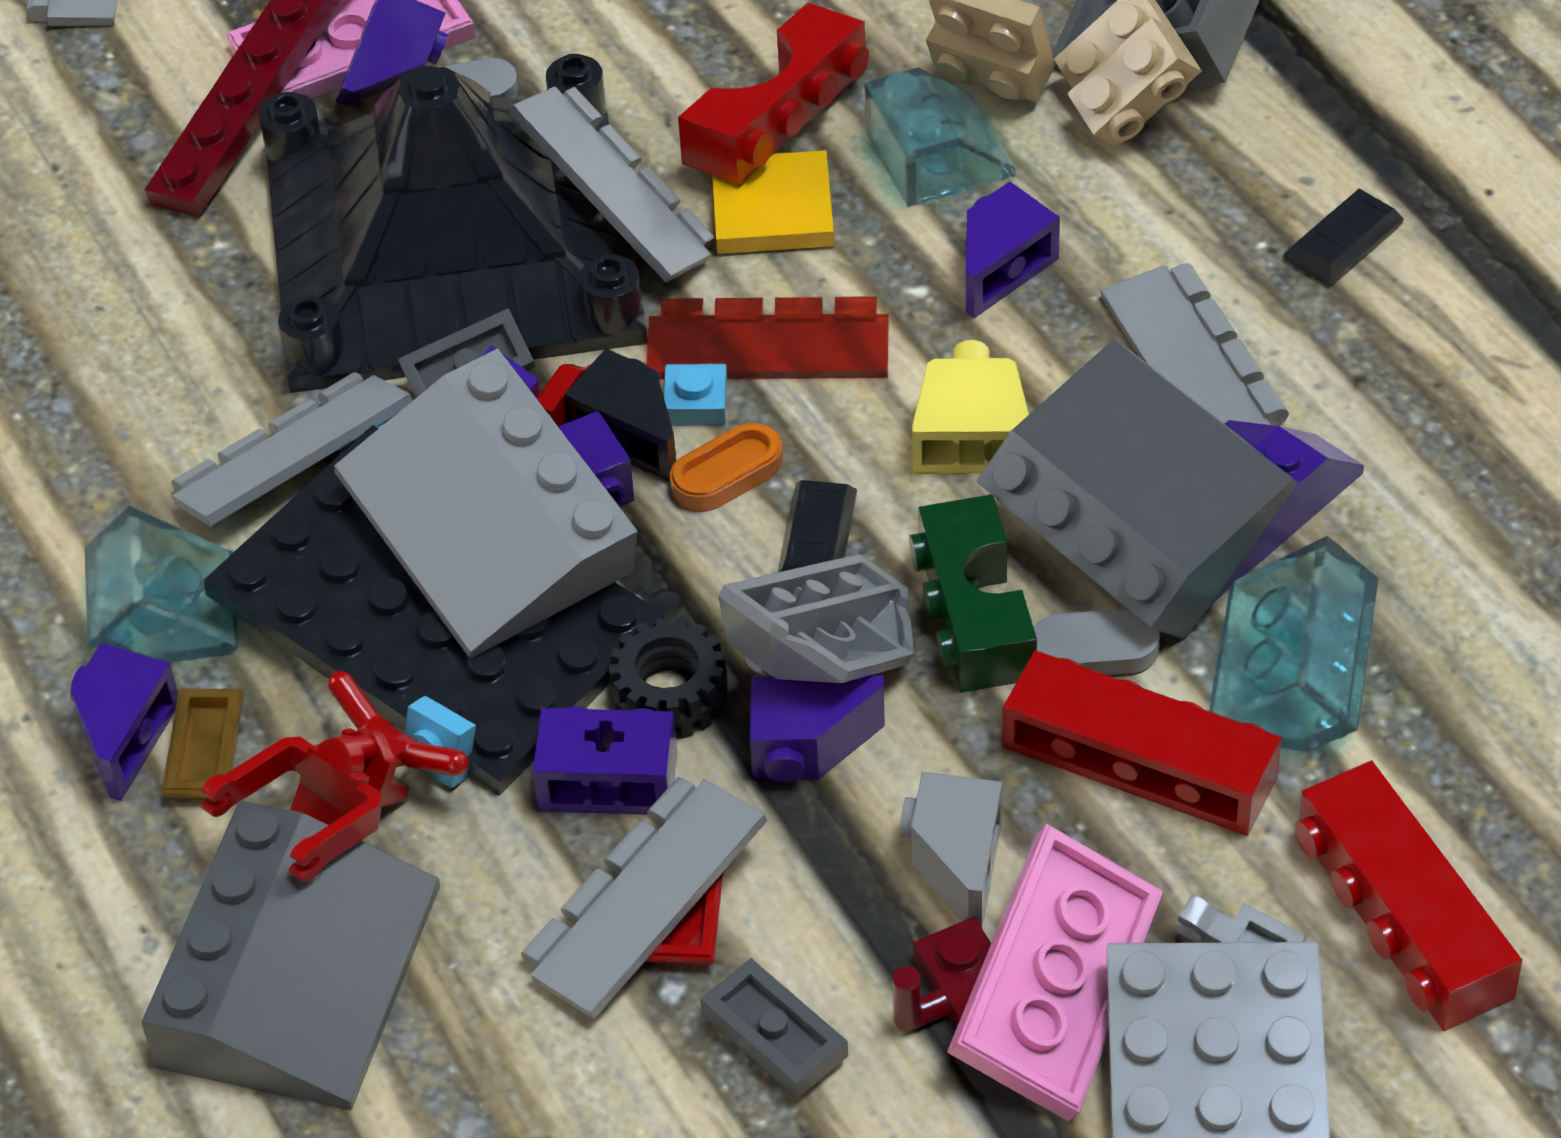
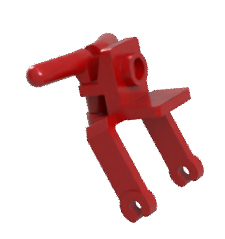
M345 671L334 672L329 677L328 689L355 725L357 731L352 728L342 730L341 736L326 739L317 745H312L301 736L284 737L228 773L212 776L201 788V793L208 798L201 802L200 808L213 817H220L237 804L239 800L242 801L284 773L295 771L300 774V782L290 810L304 813L328 825L313 836L301 840L290 853V857L296 862L290 866L289 872L303 882L313 879L325 864L377 831L381 807L406 799L410 787L394 776L397 767L405 765L410 768L450 776H460L467 771L469 766V759L463 751L417 742L409 735L395 729L393 724L379 715L353 677Z

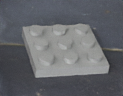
M1319 942L1107 943L1106 971L1112 1138H1330Z

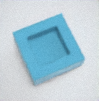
M726 364L665 365L664 399L672 426L726 425Z
M423 696L408 706L405 734L417 742L461 750L467 757L471 754L476 728L475 724L427 696ZM468 769L460 776H450L421 770L451 789L467 779L469 775Z

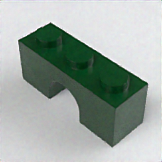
M993 494L918 507L919 533L909 535L910 553L915 572L926 571L928 581L922 584L927 616L929 620L939 619L942 630L936 632V640L942 668L954 669L960 693L1016 683L1033 652L1037 650V636L1022 589L1004 593H988L979 590V588L1007 582V538Z

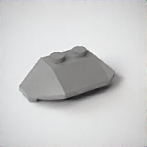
M860 554L723 585L718 596L726 642L746 657L745 661L752 670L766 677L783 680L845 683L908 665L914 655L911 619L906 609L909 603L908 588Z

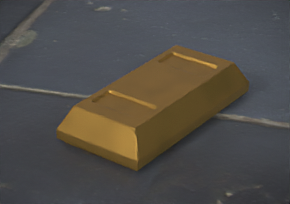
M179 689L161 792L162 797L172 800H204L208 797L201 793V788L206 781L216 774H226L232 770L244 689Z

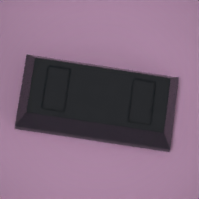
M1359 188L1283 254V259L1331 286L1403 223L1404 218L1395 208Z
M800 480L795 484L778 572L845 557L857 497L856 488L849 484Z

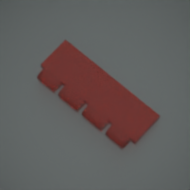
M877 296L835 297V314H824L823 297H775V315H764L763 297L715 298V315H704V298H662L661 316H649L646 365L657 371L659 380H665V365L726 364L727 379L888 378L889 314H877Z

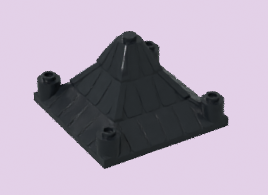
M568 54L552 62L546 70L547 90L555 86L564 94L566 90L576 87L603 116L601 122L594 129L598 132L600 128L609 125L603 70L599 62L592 57L581 54ZM424 66L407 72L385 91L372 108L373 113L338 126L320 127L314 102L306 95L299 93L282 92L273 96L262 105L259 112V120L267 156L281 306L278 325L285 354L286 374L290 393L325 389L353 372L360 374L363 380L372 375L383 380L404 378L405 375L398 358L508 308L533 360L599 351L605 348L613 349L648 344L640 275L634 263L632 246L508 113L514 104L525 99L491 97V93L487 89L464 75L446 67Z

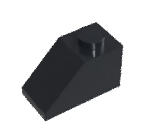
M605 348L564 394L567 422L569 423L599 411L629 456L631 465L670 482V470L676 462L675 439L657 371L638 359H629Z

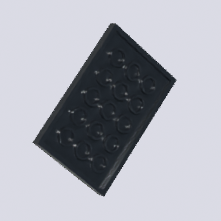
M372 425L203 580L205 595L329 679L337 671L349 673L376 711L404 731L408 706L423 696H427L475 724L473 748L468 756V774L500 796L535 759L541 708H568L574 706L587 708L610 684V655L613 647L619 648V639L625 633L635 636L634 626L645 622L649 628L656 626L655 619L664 618V613L614 582L470 659L334 472L335 464L379 429Z

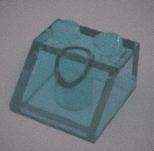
M919 67L864 82L866 134L907 207L1015 177V166L972 94Z
M129 505L85 546L87 644L98 648L100 643H104L170 663L231 655L239 648L237 616L205 595L203 580L233 552Z

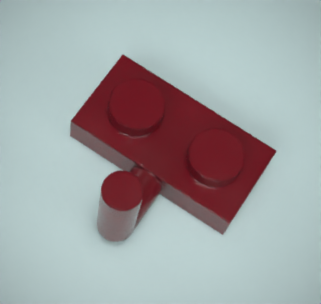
M975 916L913 942V958L934 991L921 996V977L919 972L913 967H901L894 972L892 976L894 1022L899 1029L912 1031L947 1015L950 1016L957 1028L991 946V941Z

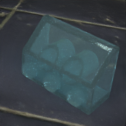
M1327 535L1231 582L1209 711L1241 723L1258 725L1265 731L1282 737L1281 749L1309 752L1357 731L1379 578Z

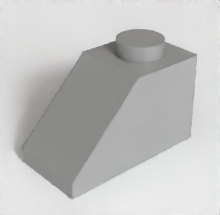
M922 772L917 798L905 797L901 817L900 835L901 837L911 838L912 866L961 921L975 916L983 928L1002 825V781Z

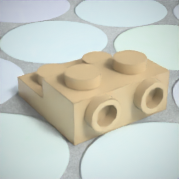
M929 0L935 23L926 38V43L934 68L941 75L955 82L965 84L976 82L985 85L993 93L1006 99L1015 101L1026 99L1037 103L1055 67V61L1039 6L1021 0Z
M1117 0L1054 58V61L1072 87L1067 94L1092 134L1116 147L1125 140L1137 135L1151 116L1167 102L1178 98L1185 91L1187 84L1202 72L1156 0Z

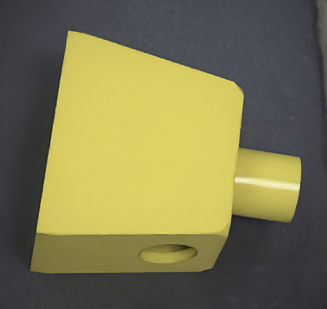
M966 340L954 347L952 359H933L927 363L912 424L913 474L983 472L1011 430L1029 415L1016 362L1009 358H990L989 348L984 343L977 340Z

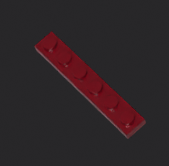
M341 0L269 1L144 189L151 205L200 217L260 125V108L267 100L281 93Z

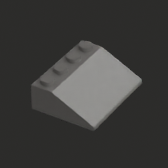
M498 348L443 375L334 465V472L470 659L633 573L637 529Z

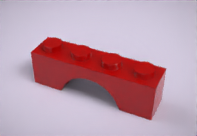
M809 2L805 4L776 30L779 75L764 83L750 87L732 89L711 87L678 116L682 164L740 185L758 167L763 166L769 157L791 137L796 136L801 128L817 113L829 106L833 99L852 81L864 73L869 60V50L866 47L865 21Z

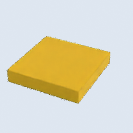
M827 150L773 154L763 166L758 167L740 185L712 176L717 254L834 246Z

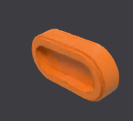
M746 423L730 429L685 454L673 464L670 470V485L673 499L678 505L687 510L706 512L721 507L769 480L779 472L783 464V447L780 435L767 425Z

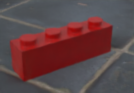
M1037 650L1033 652L1003 705V748L1249 836L1278 778L1281 736L1269 733L1258 725L1241 723L1204 710L1193 702L1179 701L1142 688L1133 681L1119 680L1082 667L1073 660L1057 658Z
M1373 760L1302 790L1299 821L1295 824V832L1301 848L1309 858L1319 859L1331 876L1333 889L1340 902L1348 909L1354 908L1367 925L1368 935L1376 952L1383 959L1390 958L1404 976L1410 998L1421 1011L1428 1010L1441 1029L1447 1031L1515 999L1523 959Z

